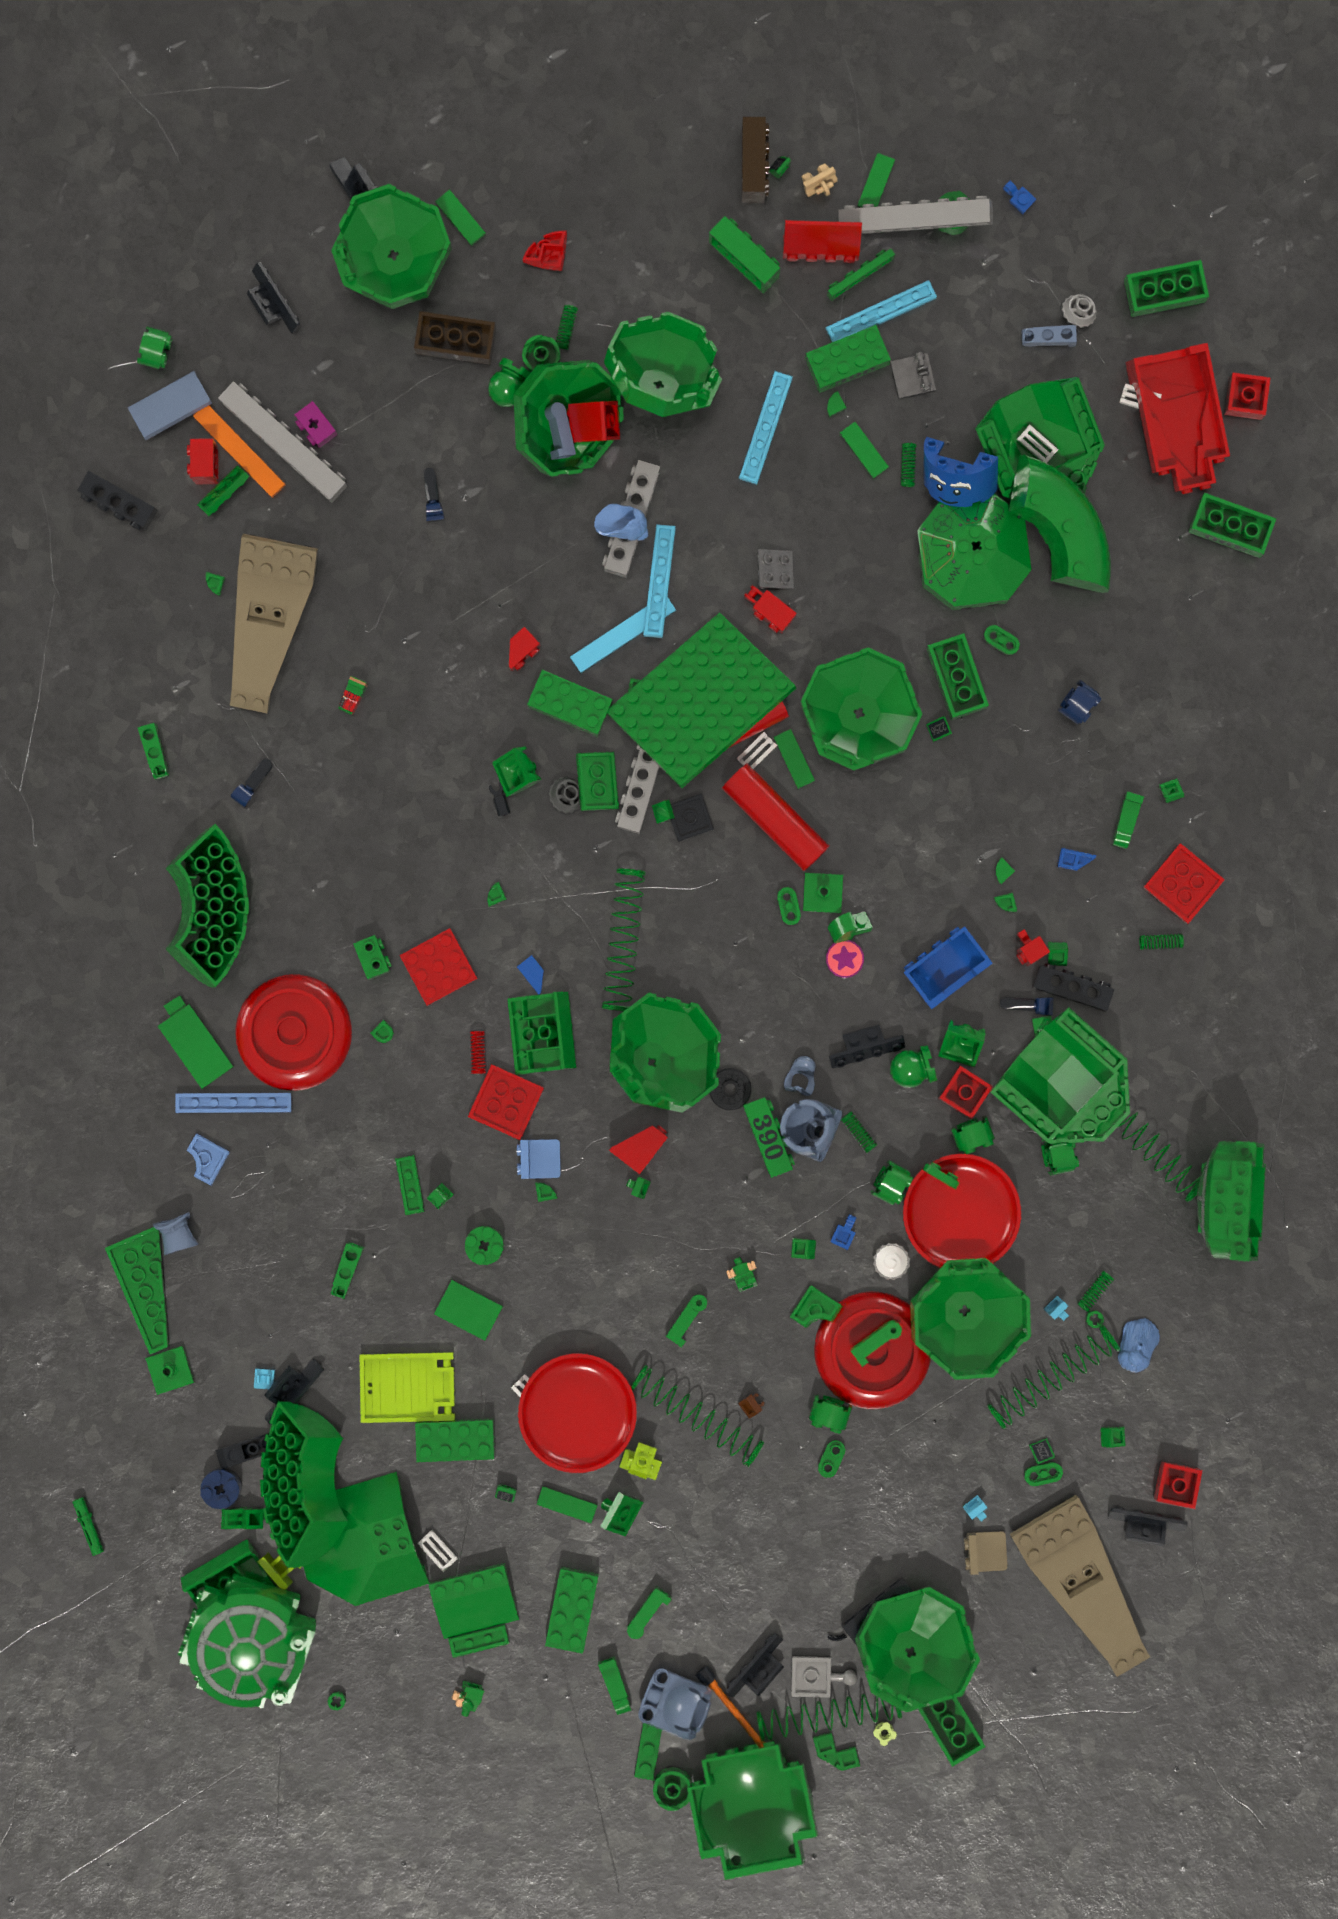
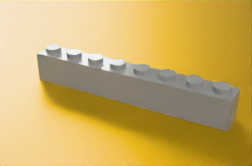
M976 196V200H968V197H959L957 201L938 199V202L930 203V200H920L919 204H911L910 201L900 202V205L894 206L893 203H882L880 207H874V204H865L863 208H855V206L850 205L844 206V209H839V222H862L861 234L993 225L992 200L987 199V196Z
M233 381L218 397L219 401L333 503L346 489L347 485L344 482L346 478L339 472L335 474L331 470L332 466L325 459L321 461L317 457L318 453L312 447L307 448L302 444L304 440L297 434L293 436L289 432L290 428L283 421L279 423L275 419L276 415L270 409H263L261 407L262 402L255 396L251 398L247 394L248 390L241 383L237 385Z

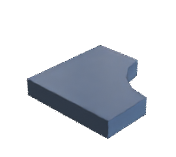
M197 1133L187 1149L196 1161L194 1177L212 1186L230 1151Z

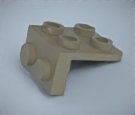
M1003 1531L967 1533V1538L964 1539V1550L968 1551V1558H965V1569L969 1570L970 1575H977L978 1572L1004 1571L1007 1569L1006 1534Z

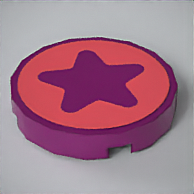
M850 940L832 944L826 954V964L829 971L841 978H849L856 975L864 963V954L860 946Z

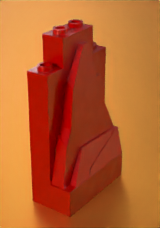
M1208 343L1153 356L1148 355L1134 358L1125 362L1130 385L1133 384L1136 391L1152 473L1158 472V475L1161 476L1170 474L1169 470H1171L1175 492L1181 491V494L1193 492L1192 488L1199 487L1200 490L1211 488V484L1216 483L1212 460L1214 464L1225 462V458L1230 456ZM1153 392L1162 394L1161 398H1158Z

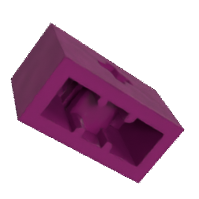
M313 401L295 414L297 419L295 421L296 425L301 431L306 430L309 434L306 437L313 446L316 444L321 448L338 435ZM313 422L317 424V429L311 426Z

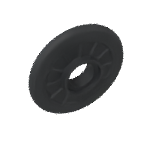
M727 1068L717 1072L716 1078H719V1086L710 1092L712 1101L724 1110H736L743 1107L751 1095V1083L748 1077L742 1071L734 1068ZM727 1084H733L736 1087V1092L733 1095H728L725 1092Z

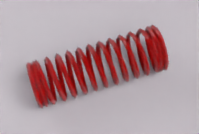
M471 1031L470 1035L473 1036H470V1038L475 1039H471L472 1043L470 1044L475 1046L470 1047L473 1048L470 1051L474 1052L471 1053L474 1056L470 1058L474 1059L471 1062H477L471 1063L473 1066L471 1069H476L471 1070V1074H485L486 1068H477L486 1066L480 1065L485 1063V1061H478L485 1060V1058H476L485 1056L484 1054H479L485 1053V1051H475L485 1049L480 1047L485 1046V1044H476L485 1042L477 1041L485 1039L484 1037H477L484 1036L485 1033L484 1031Z

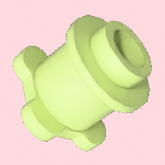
M888 1722L878 1723L873 1731L874 1736L880 1740L882 1746H886L891 1739H895L897 1736L892 1725ZM887 1730L888 1732L887 1734L883 1735L881 1734V1731Z

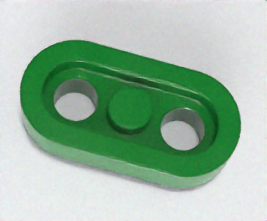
M991 625L984 632V640L1006 655L1015 654L1020 647L1019 640L999 626ZM990 633H995L997 637L992 639ZM1011 643L1013 645V648L1008 649L1006 647V644Z
M784 887L777 895L781 917L785 924L795 925L801 918L797 895L792 888ZM789 894L790 900L785 901L783 895ZM790 912L794 913V919H789L787 914Z
M933 1162L930 1165L926 1163L923 1171L955 1190L960 1184L957 1181V1176L950 1172L946 1175L940 1171L942 1167Z
M830 1441L820 1459L818 1471L825 1478L833 1477L836 1474L845 1455V1446L841 1441ZM838 1447L839 1453L834 1454L832 1449ZM826 1465H831L832 1467L829 1472L824 1470Z
M1056 1462L1031 1466L1026 1469L1024 1479L1031 1486L1057 1482L1063 1476V1469ZM1051 1468L1056 1470L1054 1475L1049 1474ZM1031 1473H1037V1478L1031 1479Z

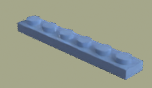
M292 1093L176 1094L175 1113L292 1112Z

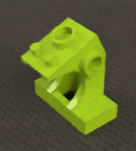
M638 1443L636 1452L625 1449L619 1467L628 1470V1473L635 1476L656 1480L662 1461L654 1459L657 1451L656 1448Z
M267 1553L258 1561L279 1588L285 1590L293 1583L287 1574L294 1568H287L280 1556L274 1560Z

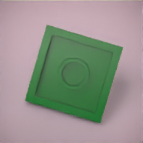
M805 873L803 911L841 914L843 875Z
M183 1346L145 1358L157 1395L195 1383Z
M618 1492L614 1502L606 1498L602 1502L601 1508L608 1513L600 1527L626 1537L644 1502L621 1492Z

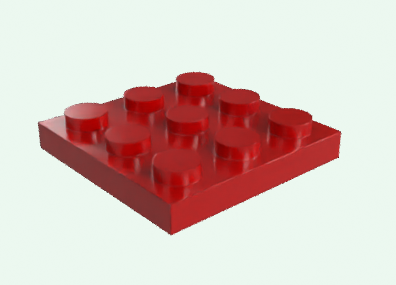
M1180 843L1143 888L1186 924H1189L1225 879Z
M450 928L399 955L426 1006L478 979Z
M491 1064L468 1117L521 1140L544 1088Z

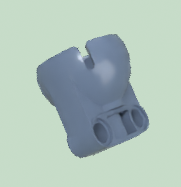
M811 1099L800 1100L799 1104L794 1103L787 1108L781 1120L780 1129L781 1135L785 1137L783 1139L785 1144L797 1154L818 1162L823 1161L835 1137L842 1117V1111ZM824 1128L823 1135L820 1137L819 1133Z
M658 1669L652 1676L643 1697L638 1714L639 1719L645 1724L681 1739L692 1740L696 1737V1732L701 1730L707 1718L711 1705L709 1699L712 1696V1692L705 1685L666 1669ZM666 1673L667 1681L661 1683V1676ZM652 1710L653 1717L652 1719L647 1720L646 1714L648 1711Z

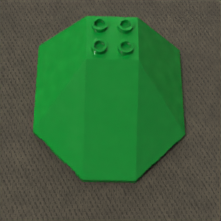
M1079 377L1029 384L997 400L975 430L984 452L998 457L997 483L1002 496L1011 498L1019 456L1027 455L1038 459L1017 441V438L1029 425L1058 449L1047 464L1064 473L1085 493L1088 480L1093 475L1097 465L1096 461L1100 452L1103 451L1105 444ZM1030 431L1028 432V434L1034 440H1036L1042 447H1044L1049 453L1052 452V450L1049 449L1043 442H1041L1035 435H1033ZM1025 437L1023 438V439H1024L1028 444H1030L1036 451H1038L1044 458L1047 457V456H1046L1044 453H1042L1036 446H1034L1027 438H1025Z
M1069 1007L1036 1035L991 1090V1093L1048 1144L1059 1142L1080 1143L1084 1141L1104 1142L1130 1114L1127 1058Z
M397 1471L335 1490L339 1506L348 1523L338 1541L324 1556L309 1565L303 1566L307 1580L354 1606L429 1584L425 1565L421 1564L415 1551L405 1517L401 1497L402 1487Z

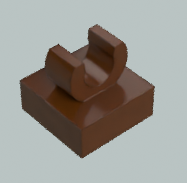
M758 1393L751 1394L738 1403L749 1419L763 1410L761 1407L764 1406V1401L758 1404L755 1400L758 1397Z

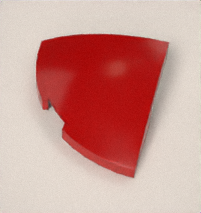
M555 231L544 235L543 240L539 241L537 245L536 242H533L524 254L522 261L526 264L548 270L562 271L567 231Z

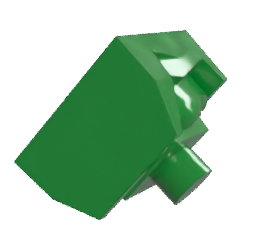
M526 746L514 748L492 762L506 797L524 791L542 780L535 772L536 764L522 752L527 749Z
M951 1020L938 1056L975 1068L984 1044L985 1029L976 1030L968 1024L953 1026V1021Z

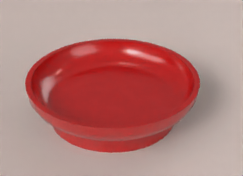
M282 975L269 979L259 985L244 1001L236 1021V1045L245 1066L263 1083L281 1090H305L318 1086L328 1080L343 1064L351 1045V1020L343 1000L324 982L306 975Z
M953 1154L933 1161V1163L942 1167L941 1172L946 1175L950 1172L957 1176V1181L960 1184L955 1190L923 1171V1169L916 1175L908 1188L903 1207L904 1225L912 1245L923 1258L940 1268L947 1260L987 1258L992 1264L995 1263L1010 1249L1020 1227L1021 1204L1013 1182L996 1164L976 1155Z
M877 1291L861 1292L843 1299L839 1302L843 1307L834 1321L822 1320L815 1338V1362L824 1384L842 1401L864 1409H883L906 1400L922 1384L931 1362V1358L922 1349L917 1347L911 1339L910 1305L892 1294ZM895 1320L900 1323L902 1328L901 1335L896 1339H890L866 1357L868 1363L862 1367L850 1349L888 1321Z
M567 1354L554 1358L542 1365L526 1383L518 1408L520 1430L529 1449L543 1463L554 1469L569 1473L595 1471L614 1461L630 1442L637 1417L635 1397L624 1375L606 1360L588 1354Z

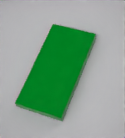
M190 1004L158 1025L160 1031L201 1089L234 1067Z

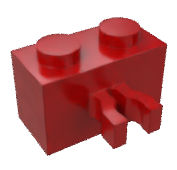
M1025 929L1017 934L1024 945L1016 950L1018 952L1016 957L1022 965L1029 966L1050 952L1040 936L1031 940Z

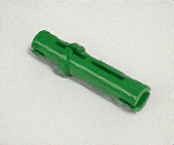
M84 1497L72 1501L78 1516L77 1521L82 1526L92 1556L104 1552L91 1519L92 1514L87 1509Z

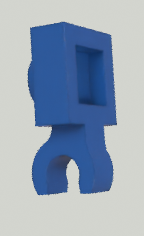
M1011 181L1003 188L1012 197L1009 202L1022 215L1036 201V198L1023 186L1018 190Z
M849 1214L844 1226L838 1224L830 1242L848 1250L856 1232L851 1230L856 1217Z

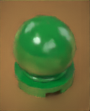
M502 358L498 364L501 370L490 378L488 384L490 398L501 407L514 406L513 394L531 373L522 366L520 369L512 365L513 361L507 358Z
M928 1045L920 1046L918 1053L913 1050H905L893 1058L890 1065V1075L897 1085L904 1088H914L921 1085L925 1079L928 1080L929 1084L937 1081L935 1068H930L928 1059L932 1057Z

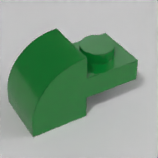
M851 912L845 913L834 919L828 926L835 944L852 940L853 936L870 932L873 928L866 912L853 915Z
M248 1507L222 1509L221 1529H263V1509Z

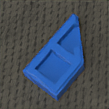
M1061 848L1057 867L1077 871L1094 860L1096 855Z
M531 955L518 965L517 968L535 991L541 994L544 970Z

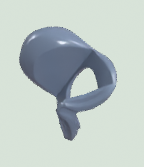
M801 1056L793 1062L784 1080L785 1090L791 1092L799 1091L806 1096H810L813 1093L816 1064L812 1058ZM795 1074H803L808 1078L806 1090L799 1086H791L792 1078Z

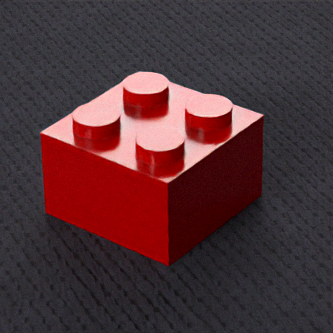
M1233 372L1228 381L1224 415L1262 420L1266 415L1271 378Z
M190 439V445H187V456H190V464H187V474L190 475V479L196 485L219 484L218 445L214 439Z
M958 1066L938 1099L967 1118L973 1119L993 1086L962 1066Z
M1161 1461L1154 1500L1195 1509L1202 1470Z

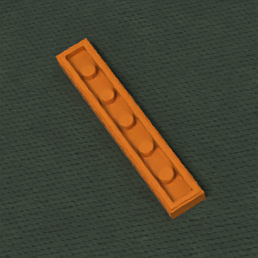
M210 406L201 409L193 415L205 430L271 498L286 486Z

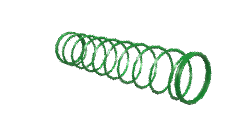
M617 868L616 873L634 875L643 879L642 881L615 883L616 886L630 889L642 894L640 896L613 898L614 901L629 904L640 909L638 911L611 913L613 916L634 921L639 924L635 926L610 928V930L637 938V940L608 943L610 946L621 948L635 953V955L630 956H616L606 958L609 961L634 968L633 970L611 971L605 973L607 976L622 979L632 984L624 986H608L604 987L603 989L609 992L629 997L631 999L620 1001H605L602 1002L601 1008L608 1010L625 1011L629 1007L608 1005L604 1003L628 1002L631 1001L633 998L629 995L609 990L607 988L630 987L633 986L634 983L628 979L611 975L610 973L632 972L635 971L636 968L632 965L612 959L634 957L637 955V952L613 944L632 943L638 941L639 938L635 935L618 931L615 929L634 928L640 926V923L634 919H630L616 914L637 913L642 911V908L635 904L617 899L639 898L642 897L644 894L639 890L622 886L619 884L642 883L645 881V878L642 876H645L646 872L635 869Z
M1136 1112L1123 1123H1121L1118 1127L1122 1126L1131 1118H1133L1122 1134V1140H1126L1135 1135L1136 1133H1138L1140 1130H1142V1132L1139 1134V1136L1133 1144V1150H1138L1144 1147L1154 1139V1141L1151 1143V1145L1144 1154V1161H1148L1157 1156L1158 1154H1160L1162 1151H1164L1158 1159V1161L1156 1162L1154 1171H1160L1174 1162V1164L1171 1166L1168 1173L1166 1174L1165 1182H1170L1179 1177L1180 1175H1182L1184 1172H1186L1179 1181L1176 1187V1192H1183L1184 1190L1188 1189L1193 1184H1195V1186L1192 1188L1189 1194L1185 1197L1186 1202L1191 1201L1198 1194V1188L1201 1177H1199L1196 1181H1194L1186 1188L1180 1191H1177V1189L1182 1180L1184 1179V1177L1186 1176V1174L1192 1168V1165H1190L1188 1168H1186L1183 1172H1181L1174 1178L1167 1181L1166 1179L1170 1171L1182 1155L1177 1156L1167 1165L1156 1170L1157 1164L1159 1163L1163 1155L1166 1153V1151L1169 1149L1171 1144H1168L1166 1147H1164L1162 1150H1160L1152 1157L1145 1159L1146 1154L1148 1153L1149 1149L1152 1147L1154 1142L1157 1140V1138L1160 1136V1133L1155 1135L1142 1146L1134 1149L1136 1142L1143 1134L1145 1129L1148 1127L1149 1123H1146L1144 1126H1142L1140 1129H1138L1136 1132H1134L1126 1138H1123V1136L1129 1128V1126L1131 1125V1123L1137 1117L1138 1112Z
M1104 1325L1100 1326L1099 1329L1109 1348L1110 1355L1107 1354L1090 1336L1087 1335V1339L1095 1353L1098 1364L1095 1363L1077 1344H1075L1076 1351L1084 1365L1086 1372L1082 1371L1065 1353L1062 1352V1356L1070 1370L1073 1381L1070 1380L1052 1361H1050L1051 1368L1058 1380L1061 1389L1057 1388L1040 1370H1037V1372L1047 1392L1048 1398L1044 1396L1027 1378H1025L1026 1385L1033 1397L1036 1406L1031 1404L1019 1392V1390H1017L1015 1387L1012 1388L1018 1400V1403L1022 1409L1023 1415L1020 1412H1018L1005 1397L1000 1395L1001 1402L1008 1414L1011 1424L1007 1420H1005L990 1403L987 1404V1407L989 1408L990 1412L995 1417V1419L997 1420V1422L1003 1430L1007 1429V1427L1002 1421V1419L1007 1424L1012 1425V1419L1004 1404L1003 1399L1020 1416H1025L1024 1409L1015 1390L1034 1408H1037V1402L1030 1389L1028 1382L1045 1399H1050L1049 1392L1040 1373L1053 1387H1055L1059 1391H1062L1061 1382L1057 1376V1373L1053 1365L1066 1379H1068L1070 1382H1074L1075 1378L1066 1358L1079 1371H1081L1084 1374H1087V1368L1079 1350L1092 1363H1094L1095 1365H1099V1358L1091 1341L1105 1355L1109 1357H1112V1351L1108 1344V1341L1117 1352L1120 1351V1347L1118 1346L1117 1342Z
M647 1365L643 1367V1369L641 1370V1372L639 1373V1375L637 1376V1378L631 1386L632 1391H634L638 1383L650 1371L648 1378L645 1382V1385L643 1387L641 1398H645L662 1380V1383L659 1387V1390L654 1400V1407L658 1406L675 1388L666 1410L667 1415L671 1414L687 1397V1400L684 1404V1407L679 1417V1423H683L700 1405L699 1410L692 1424V1432L696 1431L713 1413L710 1422L707 1426L704 1439H709L725 1422L717 1442V1448L722 1447L738 1430L730 1449V1456H734L736 1453H738L739 1450L750 1439V1442L744 1453L742 1463L747 1467H749L753 1463L761 1448L763 1447L764 1441L761 1440L757 1444V1446L751 1453L750 1457L748 1458L747 1462L744 1463L745 1456L754 1437L753 1434L742 1444V1446L735 1453L731 1455L733 1446L741 1430V1426H739L728 1437V1439L722 1445L719 1446V1442L723 1434V1431L727 1425L728 1418L724 1419V1421L715 1429V1431L706 1438L707 1431L709 1429V1426L712 1422L716 1410L711 1411V1413L702 1421V1423L693 1430L694 1424L703 1405V1401L698 1403V1405L688 1414V1416L681 1421V1417L689 1400L690 1393L686 1394L685 1397L675 1406V1408L668 1413L670 1404L673 1400V1397L676 1393L678 1386H673L672 1389L661 1399V1401L655 1405L661 1387L664 1383L665 1377L660 1378L659 1381L647 1392V1394L643 1396V1392L652 1373V1368L647 1370Z
M862 1694L860 1724L854 1706L852 1704L851 1698L847 1696L846 1726L843 1723L837 1703L833 1698L831 1701V1729L826 1720L822 1705L819 1701H817L816 1731L814 1730V1727L812 1725L808 1710L805 1704L803 1703L801 1706V1734L798 1730L792 1710L789 1706H787L786 1736L781 1727L776 1710L773 1708L771 1711V1738L769 1737L760 1711H757L756 1713L761 1742H765L763 1726L768 1739L770 1741L772 1740L773 1710L776 1715L782 1735L786 1738L788 1735V1708L793 1718L796 1730L798 1734L801 1736L803 1733V1706L807 1713L812 1730L816 1733L818 1730V1703L821 1708L828 1729L831 1731L833 1728V1701L835 1703L843 1727L846 1728L848 1726V1699L852 1706L855 1718L858 1724L861 1726L863 1723V1696L866 1701L871 1718L875 1723L878 1721V1697L876 1696L875 1721L871 1713L865 1694ZM881 1699V1702H882L884 1711H885V1713H886V1716H887V1718L891 1721L892 1718H893V1705H891V1719H890V1717H889V1715H888V1713H887V1710H886V1708H885L884 1702H883V1700ZM896 1708L898 1719H902L901 1710Z

